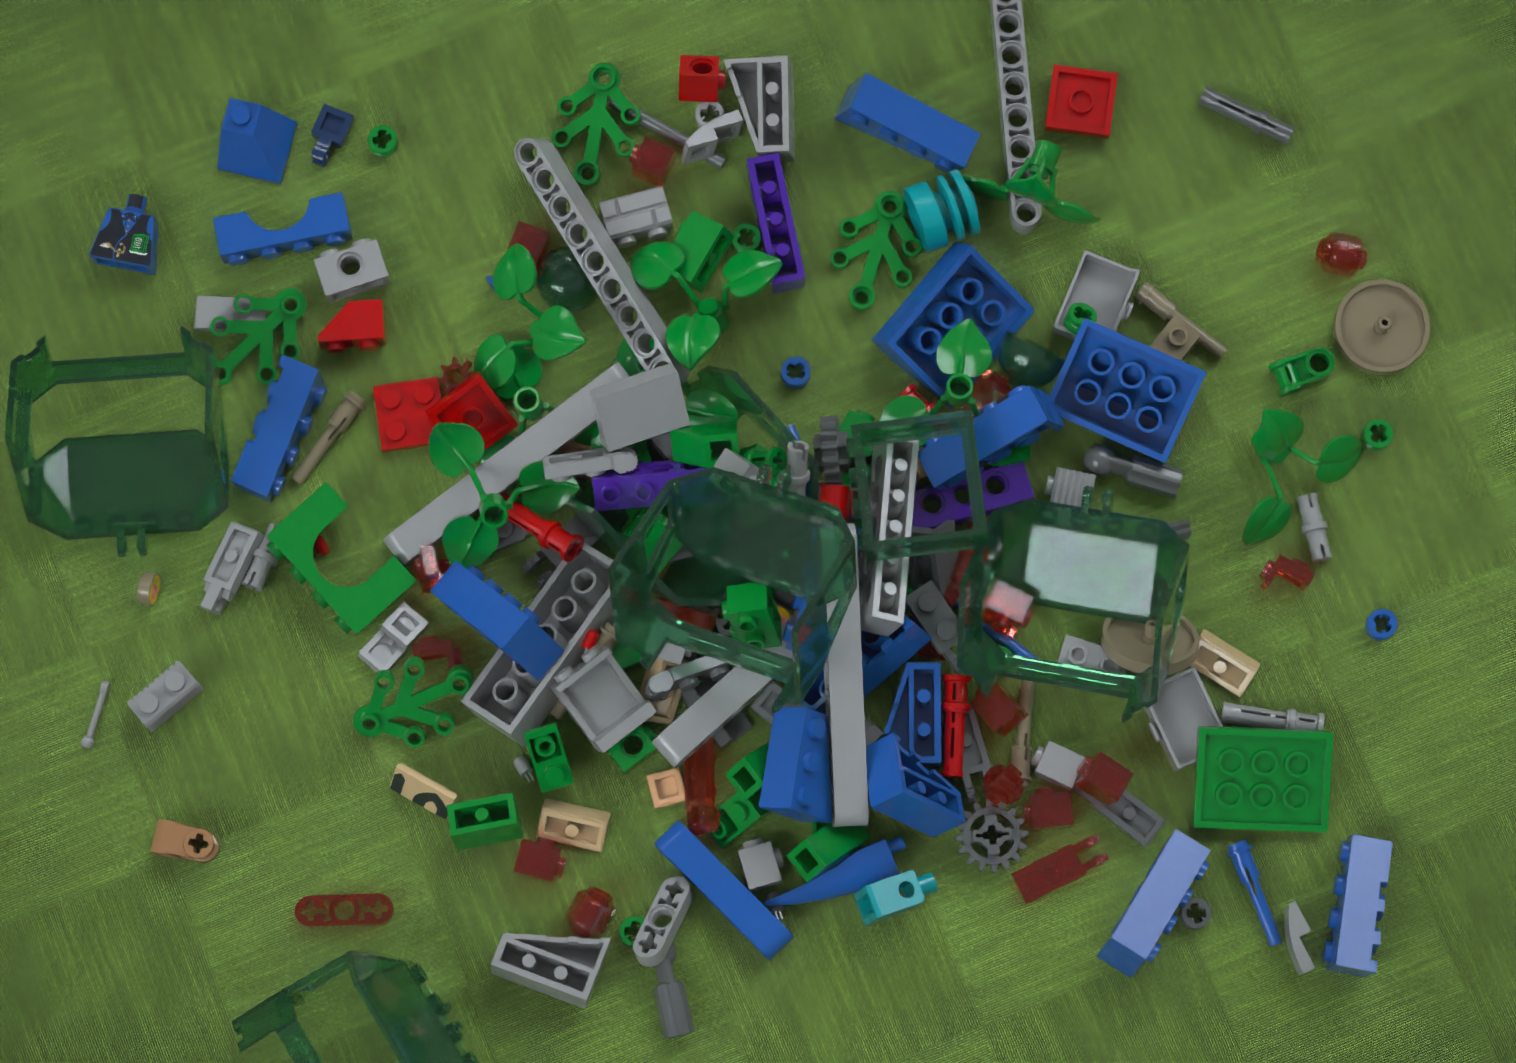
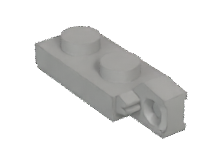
M233 521L230 523L203 579L206 582L204 587L206 595L200 605L203 609L220 616L227 604V600L231 601L254 557L253 553L255 549H258L264 535L261 532Z

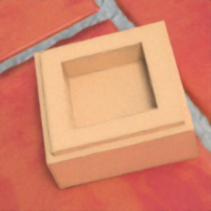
M679 767L646 776L655 809L687 801Z

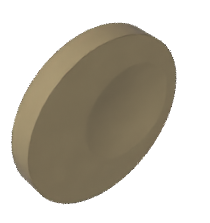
M1376 279L1359 284L1346 294L1335 313L1333 332L1338 349L1349 363L1367 373L1387 375L1406 369L1418 359L1429 340L1430 319L1423 301L1409 287L1392 280Z
M1133 605L1114 611L1104 621L1101 635L1102 648L1113 662L1127 670L1145 675H1169L1188 668L1197 657L1200 641L1197 629L1187 618L1173 610L1154 605Z

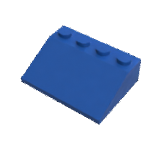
M954 242L872 338V341L896 365L940 400L941 396L945 394L947 381L952 375H945L939 370L936 362V353L941 341L952 328L962 321L971 318L978 330L988 341L993 361L1035 309L972 245ZM979 377L971 378L973 384ZM948 402L945 403V405L953 409L954 406H952Z
M1084 318L1049 397L1060 417L1166 463L1207 372Z

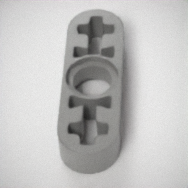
M670 877L662 883L633 942L636 958L643 966H656L664 960L688 911L693 894L688 881L683 877ZM670 894H676L673 901ZM667 915L672 918L667 926L657 927L654 925L656 919L660 916ZM653 942L656 949H650ZM643 949H649V951L644 953Z

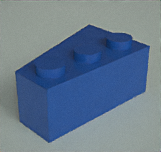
M907 662L882 738L894 732L901 738L899 743L901 747L908 753L915 751L921 756V760L918 762L925 768H940L941 662Z
M775 707L759 802L760 808L800 822L832 823L827 715L806 707Z
M893 732L866 746L868 800L872 809L933 838L965 823L961 793L935 769L928 771L918 762L921 760V756L915 751L908 753L899 745L901 738Z

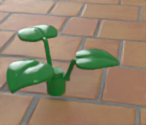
M1046 140L1037 141L1031 158L1026 157L1023 166L1012 179L1006 180L1005 185L999 186L997 183L987 179L962 176L971 191L987 199L1007 201L1009 199L1007 193L1011 191L1018 196L1032 199L1034 202L1043 205L1049 213L1067 222L1092 224L1099 223L1101 217L1096 218L1084 208L1070 202L1060 201L1055 196L1056 176L1058 173V169L1055 167L1062 148ZM1030 168L1029 173L1033 176L1020 179L1027 169ZM1048 176H1050L1049 188L1042 180L1048 179Z
M669 242L651 243L638 250L633 258H631V273L633 279L640 287L649 290L665 286L673 276L696 305L698 310L693 317L682 315L675 318L666 331V342L672 355L681 365L692 371L697 363L712 350L718 342L720 334L724 333L730 325V320L725 312L730 308L728 303L729 290L731 289L732 294L736 298H747L757 294L780 271L783 263L779 258L756 250L742 251L730 258L723 269V275L728 282L723 286L721 302L714 298H706L702 301L698 299L683 277L677 272L685 263V256L682 250Z
M518 243L512 245L496 265L493 274V286L497 295L502 299L511 300L516 296L517 301L536 315L538 320H535L530 327L531 340H515L507 344L503 335L494 334L480 345L475 356L474 374L479 372L492 390L504 387L514 377L518 365L517 355L512 350L515 347L532 346L536 356L543 360L551 361L565 357L587 343L586 338L578 328L574 316L567 308L557 305L550 307L542 313L523 297L522 293H528L535 287L537 271L530 252L525 246Z
M971 318L962 321L952 328L938 346L936 353L937 366L943 374L952 375L947 381L945 394L941 396L937 404L927 413L925 404L916 397L905 395L893 399L884 408L880 420L874 429L875 435L879 439L890 430L918 437L919 448L922 447L935 434V427L929 419L947 402L955 407H963L968 404L975 418L980 415L975 404L976 400L972 398L973 382L971 378L980 377L989 369L992 361V351L988 341L978 330ZM1015 446L1011 448L1012 453L1010 457L989 465L1007 466L1027 462L1031 456V446Z
M624 338L620 344L615 364L619 362L629 376L645 372ZM650 338L649 345L653 350L654 340ZM706 389L693 391L686 399V409L690 425L738 422L739 415L734 405L715 391ZM597 424L592 432L591 449L604 447L599 438L600 433ZM648 439L629 445L630 447L633 446L637 457L644 451Z
M519 346L512 349L518 359L514 377L507 385L495 389L494 392L505 400L514 399V405L520 413L518 418L520 422V436L526 431L527 420H535L543 414L544 410L551 412L555 407L551 406L549 402H544L538 391L534 389L540 383L543 374V366L540 359L534 352ZM597 422L574 440L577 443L591 446L592 432ZM506 434L484 450L481 464L515 438ZM520 481L515 483L513 486L520 484Z
M1264 408L1261 426L1253 434L1251 445L1255 448L1256 454L1261 458L1260 462L1266 468L1276 497H1265L1254 507L1244 528L1242 542L1250 544L1270 539L1280 533L1290 519L1291 506L1287 502L1282 501L1284 495L1271 467V462L1281 463L1287 458L1290 451L1312 465L1319 466L1316 471V478L1323 483H1331L1344 478L1352 471L1359 461L1363 444L1353 435H1340L1325 445L1321 452V459H1315L1292 446L1298 442L1303 434L1304 422L1302 419L1286 410Z
M438 423L431 430L429 452L434 466L441 473L449 477L458 476L466 468L481 499L479 502L480 517L477 521L471 516L462 515L451 520L443 530V548L451 566L457 561L466 569L470 564L477 567L493 554L499 541L496 528L506 523L508 518L507 510L513 508V503L519 494L522 493L521 500L524 506L538 515H545L557 511L580 489L579 483L573 475L570 480L555 482L552 479L545 480L543 461H536L521 469L519 481L522 487L516 488L507 501L499 494H486L475 469L471 465L478 462L484 454V440L481 434L474 427L464 423Z

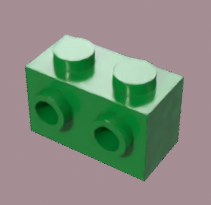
M693 210L688 218L681 223L673 244L678 246L685 256V263L677 272L683 277L689 287L703 293L734 236L724 225Z
M767 581L727 586V600H722V613L724 620L730 621L731 636L733 639H738L742 651H760L765 648L782 646V618Z
M513 792L446 805L450 835L458 851L524 838L520 808Z

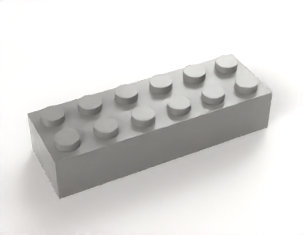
M584 543L580 554L573 561H561L528 607L541 619L537 625L565 650L545 675L537 681L521 665L516 664L503 651L498 649L461 700V703L474 715L525 747L527 744L523 732L539 728L559 700L549 687L556 682L554 676L565 667L571 666L573 669L583 661L581 655L584 653L585 648L581 646L587 632L593 629L600 634V626H605L607 622L613 624L641 585L628 569Z

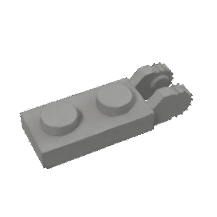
M629 445L610 452L605 447L545 456L542 459L545 480L552 479L555 482L567 481L572 478V475L586 474V476L590 477L604 474L605 470L614 469L619 474L626 473V471H634L638 465L637 453L633 446L630 447Z

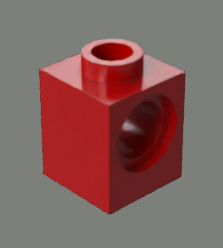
M680 55L679 101L718 102V89H725V70H719V56Z

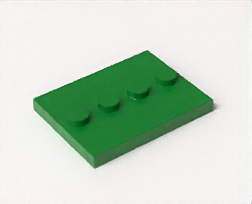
M1198 726L1192 826L1194 828L1328 832L1334 733L1329 730Z

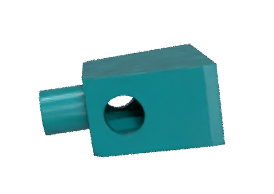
M910 870L866 885L853 896L866 927L918 907L925 902L924 896L937 892L938 888L931 872L917 877L914 870ZM899 890L903 892L904 897L900 895Z

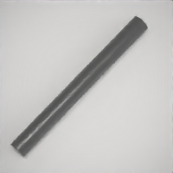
M611 99L608 106L621 113L620 109ZM639 109L642 115L639 124L684 149L685 143L690 137ZM629 111L626 116L634 120L637 113ZM714 152L713 157L703 160L721 170L727 158Z

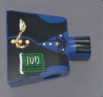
M129 194L125 210L109 208L89 254L94 264L151 275L156 274L158 222L154 216L144 214L148 198L138 194Z

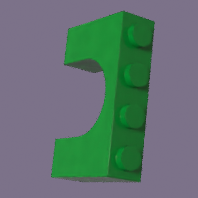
M325 482L266 535L270 542L265 546L278 560L283 556L292 565L288 571L301 585L306 581L315 590L311 596L324 610L330 606L338 615L334 621L346 634L352 630L357 635L417 580L395 556L368 580L352 587L334 585L319 574L313 561L315 540L329 524L349 507L334 489Z
M769 742L743 757L725 774L744 801L762 790ZM812 822L811 836L807 837L786 856L805 881L809 882L850 855L871 836L863 826L833 827L832 823Z

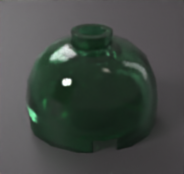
M569 246L553 249L541 260L537 269L536 286L541 299L549 307L558 305L567 308L569 311H577L579 309L581 311L588 308L596 300L598 294Z
M1008 330L998 351L999 366L1009 376L1007 383L1014 387L1025 385L1040 388L1052 382L1060 372L1065 359L1058 357L1059 355L1028 338L1025 340L1018 338V333Z

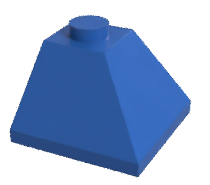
M229 98L221 127L217 169L281 184L297 121L263 105Z

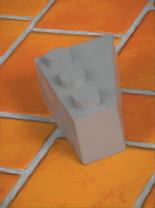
M788 55L723 59L757 154L764 156L779 153L781 162L795 161L794 67Z
M503 933L491 962V974L586 1009L610 949L611 938L588 939L579 938V936H568L566 938Z

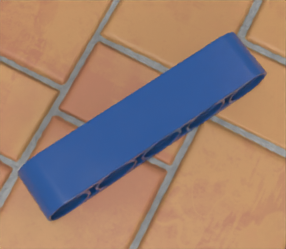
M679 820L653 843L769 961L794 938L791 932Z

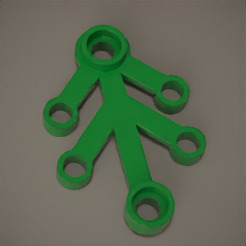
M610 63L595 65L589 72L588 83L572 95L562 97L557 104L560 114L566 118H571L577 114L580 104L594 96L592 108L565 128H559L552 134L554 145L564 150L572 145L574 137L589 127L584 160L576 164L573 172L576 181L586 188L594 187L601 179V170L597 165L603 128L616 144L615 149L622 158H631L636 153V145L633 140L624 135L606 110L609 96L620 109L621 119L627 126H637L642 119L639 109L631 105L619 89L621 82L620 73ZM603 75L610 76V82L606 85H601L599 82ZM567 102L573 103V109L570 112L562 110L563 105ZM629 111L637 113L633 121L626 120V114ZM560 134L568 135V139L564 144L557 143V138ZM623 143H630L631 149L629 152L623 153L620 151ZM593 170L594 177L591 180H585L583 178L585 171Z
M882 192L875 199L874 208L855 218H846L840 223V235L844 239L852 240L858 235L859 229L879 221L875 233L844 249L837 248L830 255L831 266L836 270H843L849 265V261L869 251L860 283L854 285L849 292V304L857 311H867L874 304L875 292L872 286L882 255L893 273L892 281L897 288L905 289L912 282L911 271L904 267L888 238L892 225L903 242L902 253L904 256L912 259L918 257L921 253V241L913 236L903 217L906 212V204L903 196L898 192ZM892 203L895 205L896 210L888 213L884 210V206ZM851 224L855 227V231L848 234L843 230V227ZM908 243H915L918 249L915 252H909L906 249V245ZM841 254L845 256L846 261L843 264H837L833 258ZM900 273H905L909 279L907 282L901 283L897 280L896 276ZM859 294H864L867 296L868 301L864 304H859L855 298Z
M293 288L281 290L275 298L251 297L248 294L237 295L233 300V307L239 313H248L252 309L273 312L264 321L227 320L225 317H215L211 320L209 329L215 336H225L227 333L249 335L222 361L214 360L206 366L205 378L208 383L213 386L228 384L232 378V370L258 344L259 367L255 373L256 378L263 384H270L271 381H274L277 373L273 367V330L283 321L284 343L279 348L280 356L282 354L285 355L284 348L287 345H292L295 348V355L290 358L296 360L300 355V348L296 344V320L302 317L306 311L307 303L304 295L299 290ZM241 297L249 300L250 304L246 310H241L238 307L237 303ZM288 298H292L296 302V307L293 311H288L284 306ZM217 320H222L226 325V329L222 333L214 330V323ZM217 367H222L225 370V376L221 380H217L213 376V371ZM263 368L271 370L272 376L269 380L265 381L260 377V372Z
M410 657L405 662L404 677L395 702L382 707L386 693L393 689L395 677L388 670L378 671L374 678V690L369 704L361 706L356 710L353 717V726L362 736L375 737L383 732L404 739L406 745L411 748H419L425 740L424 729L418 725L408 727L391 721V719L401 715L432 725L436 732L441 735L452 733L455 727V718L452 714L448 712L438 713L420 706L452 692L458 695L466 694L473 685L474 674L465 665H455L448 671L446 680L412 694L417 679L421 678L424 674L425 664L419 657ZM415 664L420 667V670L413 672L408 667ZM380 678H387L390 683L382 685L378 680ZM462 679L466 684L464 686H457L454 684V681ZM372 719L375 721V724L367 725L364 723V720ZM441 720H447L450 722L451 725L448 727H442L439 724V722ZM417 733L421 738L419 740H412L409 735Z

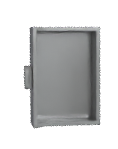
M1085 250L1052 332L1070 340H1075L1076 335L1065 327L1064 318L1070 306L1079 302L1085 303L1095 310L1097 314L1095 323L1116 331L1120 319L1127 322L1134 304L1128 302L1141 270L1126 267Z
M671 363L589 390L600 433L599 438L608 452L690 425L678 371Z
M1195 667L1144 688L1138 693L1151 721L1148 724L1156 742L1160 741L1174 772H1178L1196 763L1198 726L1223 727Z

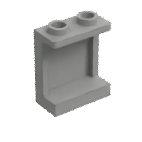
M595 645L581 655L583 661L572 669L571 666H567L554 676L556 682L549 687L598 752L604 753L657 711L636 689L612 656V650L607 646L599 648Z

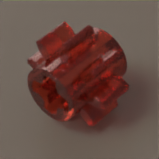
M452 357L451 365L447 367L442 364L440 365L444 372L443 377L438 378L437 382L447 385L444 391L447 395L460 385L459 382H455L452 378L455 372L461 374L464 381L477 372L469 371L472 367V362L469 360L460 365L459 360L456 357Z
M1012 763L1007 768L1000 764L992 766L983 777L985 785L982 789L986 791L985 796L994 805H998L1000 801L1007 805L1013 804L1021 797L1024 791L1022 784L1025 780L1021 777L1022 772Z

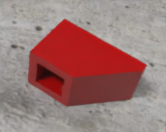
M383 300L349 301L317 335L320 348L326 349L328 353H342L348 347H359L362 351H374L379 349V345H387Z

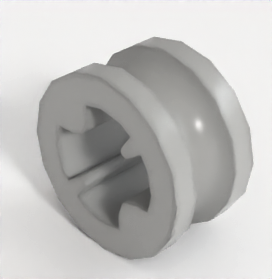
M701 102L697 106L695 121L699 128L707 123L705 122V117H701V114H707L709 109L715 111V116L724 115L723 107L718 102Z

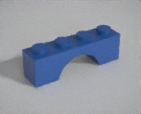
M342 192L310 198L307 211L302 219L294 226L284 230L273 231L264 229L255 224L246 212L213 218L220 257L224 264L229 263L232 266L246 264L250 258L262 256V259L277 258L281 256V252L294 250L296 253L308 252L314 249L313 246L325 243L327 246H338L344 244L346 239L353 238L346 201Z

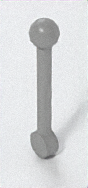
M103 681L101 684L100 694L87 735L81 740L82 746L86 749L94 745L93 735L105 697L110 689L111 683L108 681Z

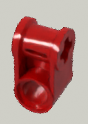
M820 484L817 519L852 520L853 490L850 489V486Z

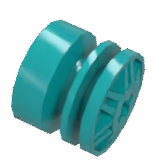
M958 169L948 172V183L943 175L935 176V193L932 192L925 181L903 188L904 200L911 223L918 239L921 241L923 249L927 253L948 245V229H951L959 241L965 239L964 227L970 236L980 233L978 208L975 198Z

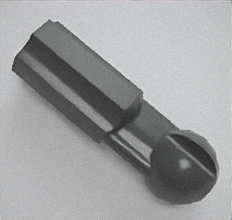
M1099 444L1086 450L1083 459L1084 467L1089 474H1094L1096 477H1103L1109 473L1125 477L1126 484L1173 499L1177 495L1183 475L1182 469L1142 457L1134 456L1130 461L1115 457L1111 448Z
M654 942L650 949H656ZM672 942L664 960L656 966H651L656 969L659 982L653 989L665 1039L695 1032L684 983L675 979L672 964L677 956V948L674 942ZM644 949V953L649 951V949Z

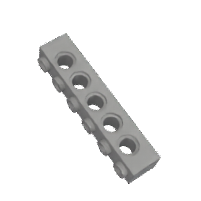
M890 430L873 445L859 598L861 631L887 637L904 624L919 449L918 437Z

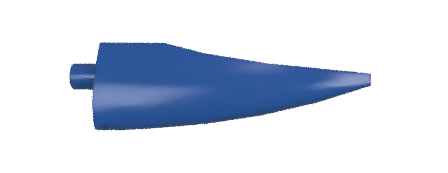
M901 836L887 842L885 839L877 841L851 853L811 881L764 903L766 906H780L822 901L858 892L866 885L898 875L899 871L892 854L905 849V843Z

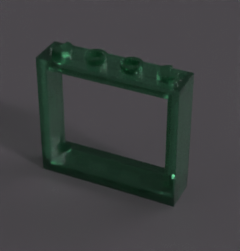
M972 410L851 425L852 438L846 439L848 458H855L856 468H849L851 488H858L859 499H853L855 520L862 519L863 530H856L858 549L859 551L865 550L867 562L989 547ZM961 435L973 529L875 541L864 447Z

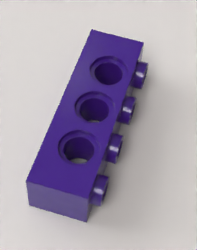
M779 153L747 159L746 170L763 251L766 254L779 258L783 263L778 274L770 282L772 293L805 288V273Z
M673 460L638 463L634 471L631 470L630 472L626 471V473L619 474L614 469L605 470L606 472L602 475L592 477L596 511L730 500V492L708 477L712 468L698 467Z
M1024 462L1007 466H995V468L981 471L945 491L936 489L933 485L920 490L918 486H915L912 526L935 529L947 519L954 520L956 526L1032 503L1035 496ZM992 480L999 481L1003 485L1004 491L998 495L991 494L986 489V483ZM958 490H966L971 494L972 501L967 504H961L955 500L954 493ZM927 499H934L940 504L941 509L936 513H928L923 509L922 503Z

